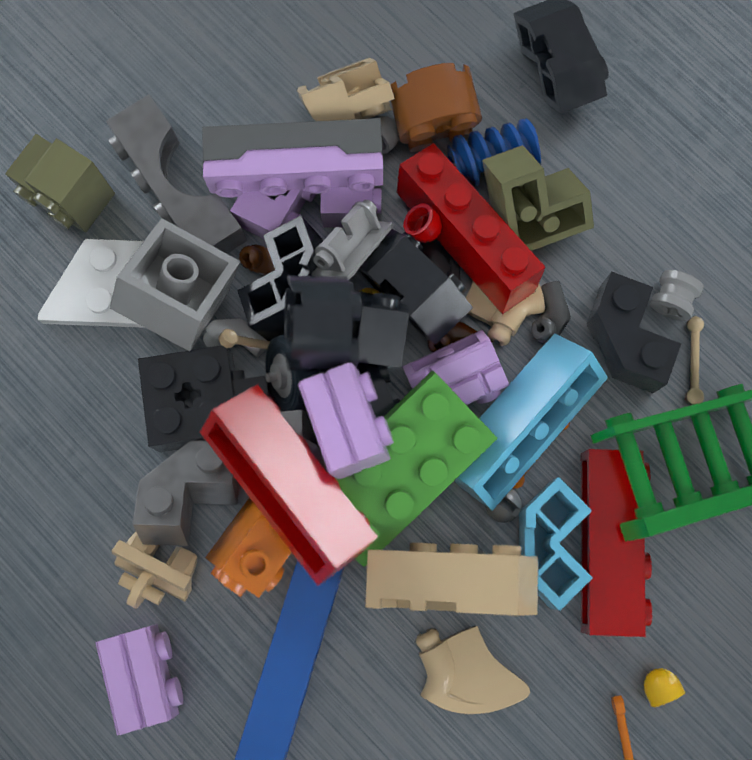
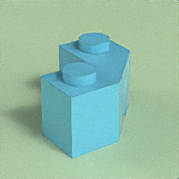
M560 477L550 481L519 513V546H521V556L538 557V596L550 609L560 611L592 579V576L560 545V542L592 510Z

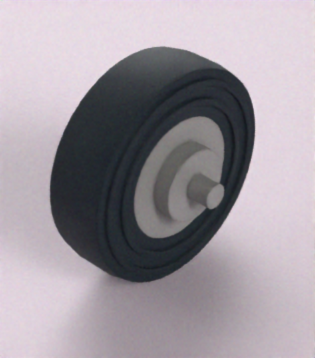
M284 335L277 336L270 341L265 359V377L270 385L271 398L276 402L281 412L307 411L298 384L302 380L318 375L319 371H288L285 352H292V342L284 339Z

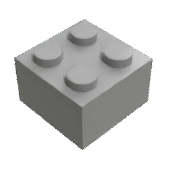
M161 218L118 274L110 309L190 352L229 293L240 261Z

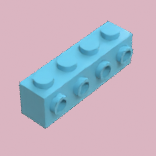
M554 333L509 386L480 416L479 419L498 439L454 482L493 511L608 379L594 354Z

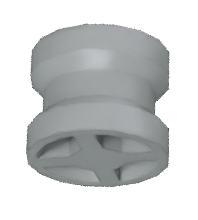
M666 270L662 273L659 280L661 289L652 296L649 303L650 307L668 318L689 321L694 313L692 305L694 299L701 296L704 284L687 273L677 270Z

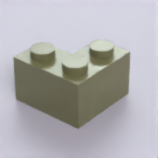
M38 134L33 136L5 173L17 186L13 192L33 207H36L37 204L48 211L47 215L68 230L73 224L86 233L115 195L113 189L90 159L57 138L53 143H50Z
M523 145L482 160L491 207L531 251L594 228L590 191L569 168L545 176L544 168Z

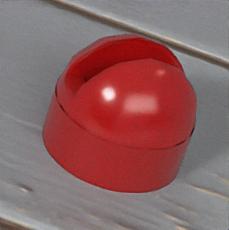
M421 203L414 206L407 213L403 227L405 232L416 241L430 242L437 239L441 233L442 219L430 205Z

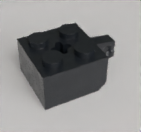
M222 345L194 349L190 352L182 351L138 358L148 447L160 453L179 450L190 440L206 441L200 431L211 411L257 384L268 398L271 397L270 385L266 381V377L245 378L244 370L235 371L233 353L229 348H225ZM196 391L201 398L194 399V407L190 408L185 404V400L190 398V393Z

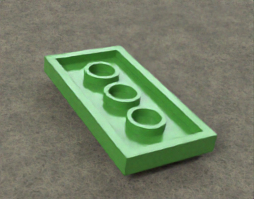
M433 370L384 416L394 440L393 444L386 446L391 459L342 479H336L342 492L353 506L366 516L370 527L378 536L371 545L355 558L363 567L367 565L368 549L383 550L498 439Z

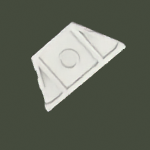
M84 239L38 313V321L43 324L145 328L110 309L116 278L144 241Z

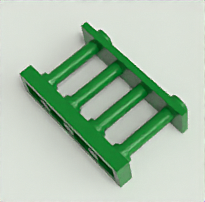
M743 384L734 385L717 391V399L634 420L632 412L605 420L607 428L590 435L593 444L616 439L638 506V509L634 510L637 519L619 524L625 542L651 537L752 505V423L745 406L746 402L752 401V390L745 391ZM727 409L750 476H746L747 486L739 487L737 480L732 481L709 413ZM691 418L714 484L713 487H710L712 493L710 497L702 499L700 491L695 492L672 425L674 422ZM654 428L677 496L672 498L675 505L674 508L664 510L662 502H656L634 433Z

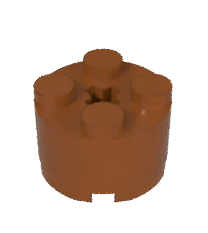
M454 63L427 66L406 74L408 83L398 88L396 81L390 85L395 98L390 100L399 139L402 143L408 144L410 152H420L433 144V141L449 137L452 143L453 137L457 135H462L465 140H468L470 132H473V128L482 121V114L468 65L463 64L462 71H456Z

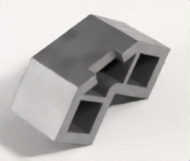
M190 440L139 480L133 526L143 545L188 546L193 504L238 505L240 484L207 441Z

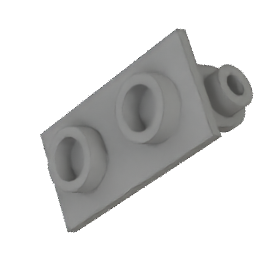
M372 201L356 202L348 214L341 220L343 228L335 227L327 238L316 247L314 262L318 267L311 275L346 276L350 280L394 227L393 222L378 221L376 216L377 207Z

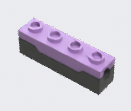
M381 118L202 127L203 178L210 193H216L221 197L233 198L242 195L243 192L253 191L276 196L286 193L287 190L304 189L308 193L319 194L328 192L331 188L348 187L352 191L361 192L383 185Z

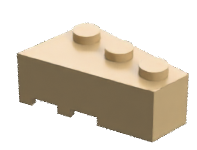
M410 543L409 551L368 549L365 608H410V610L416 611L440 610L455 611L456 613L511 616L537 615L538 557L521 556V546L492 545V554H478V545L450 544V553L437 552V544Z

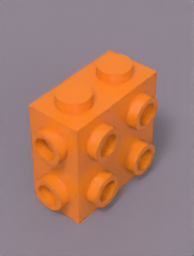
M249 497L205 558L215 566L210 574L240 597L248 590L260 598L264 591L269 592L278 584L284 574L282 565L292 552Z

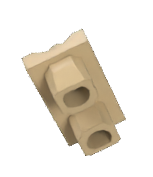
M137 532L129 538L127 543L118 540L112 549V554L116 555L115 566L132 574L124 572L118 582L120 586L131 591L127 604L137 609L144 599H147L159 605L165 593L152 587V585L185 602L192 591L191 578L197 565V555L183 547L176 546L165 564L153 557L160 545H143Z

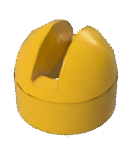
M653 669L647 674L644 681V692L651 707L667 704L686 693L679 678L667 669Z

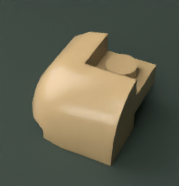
M370 57L317 77L319 86L309 91L306 85L297 89L300 100L315 121L369 119L391 111L392 108L389 101L395 99L389 81L381 77L377 61Z

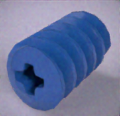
M527 118L519 120L516 128L511 123H505L502 125L500 133L495 127L486 128L484 138L478 131H473L468 136V143L462 135H457L453 137L452 147L447 144L448 159L464 177L469 176L475 187L479 186L480 173L484 172L482 160L523 145L541 165L538 136L533 124Z

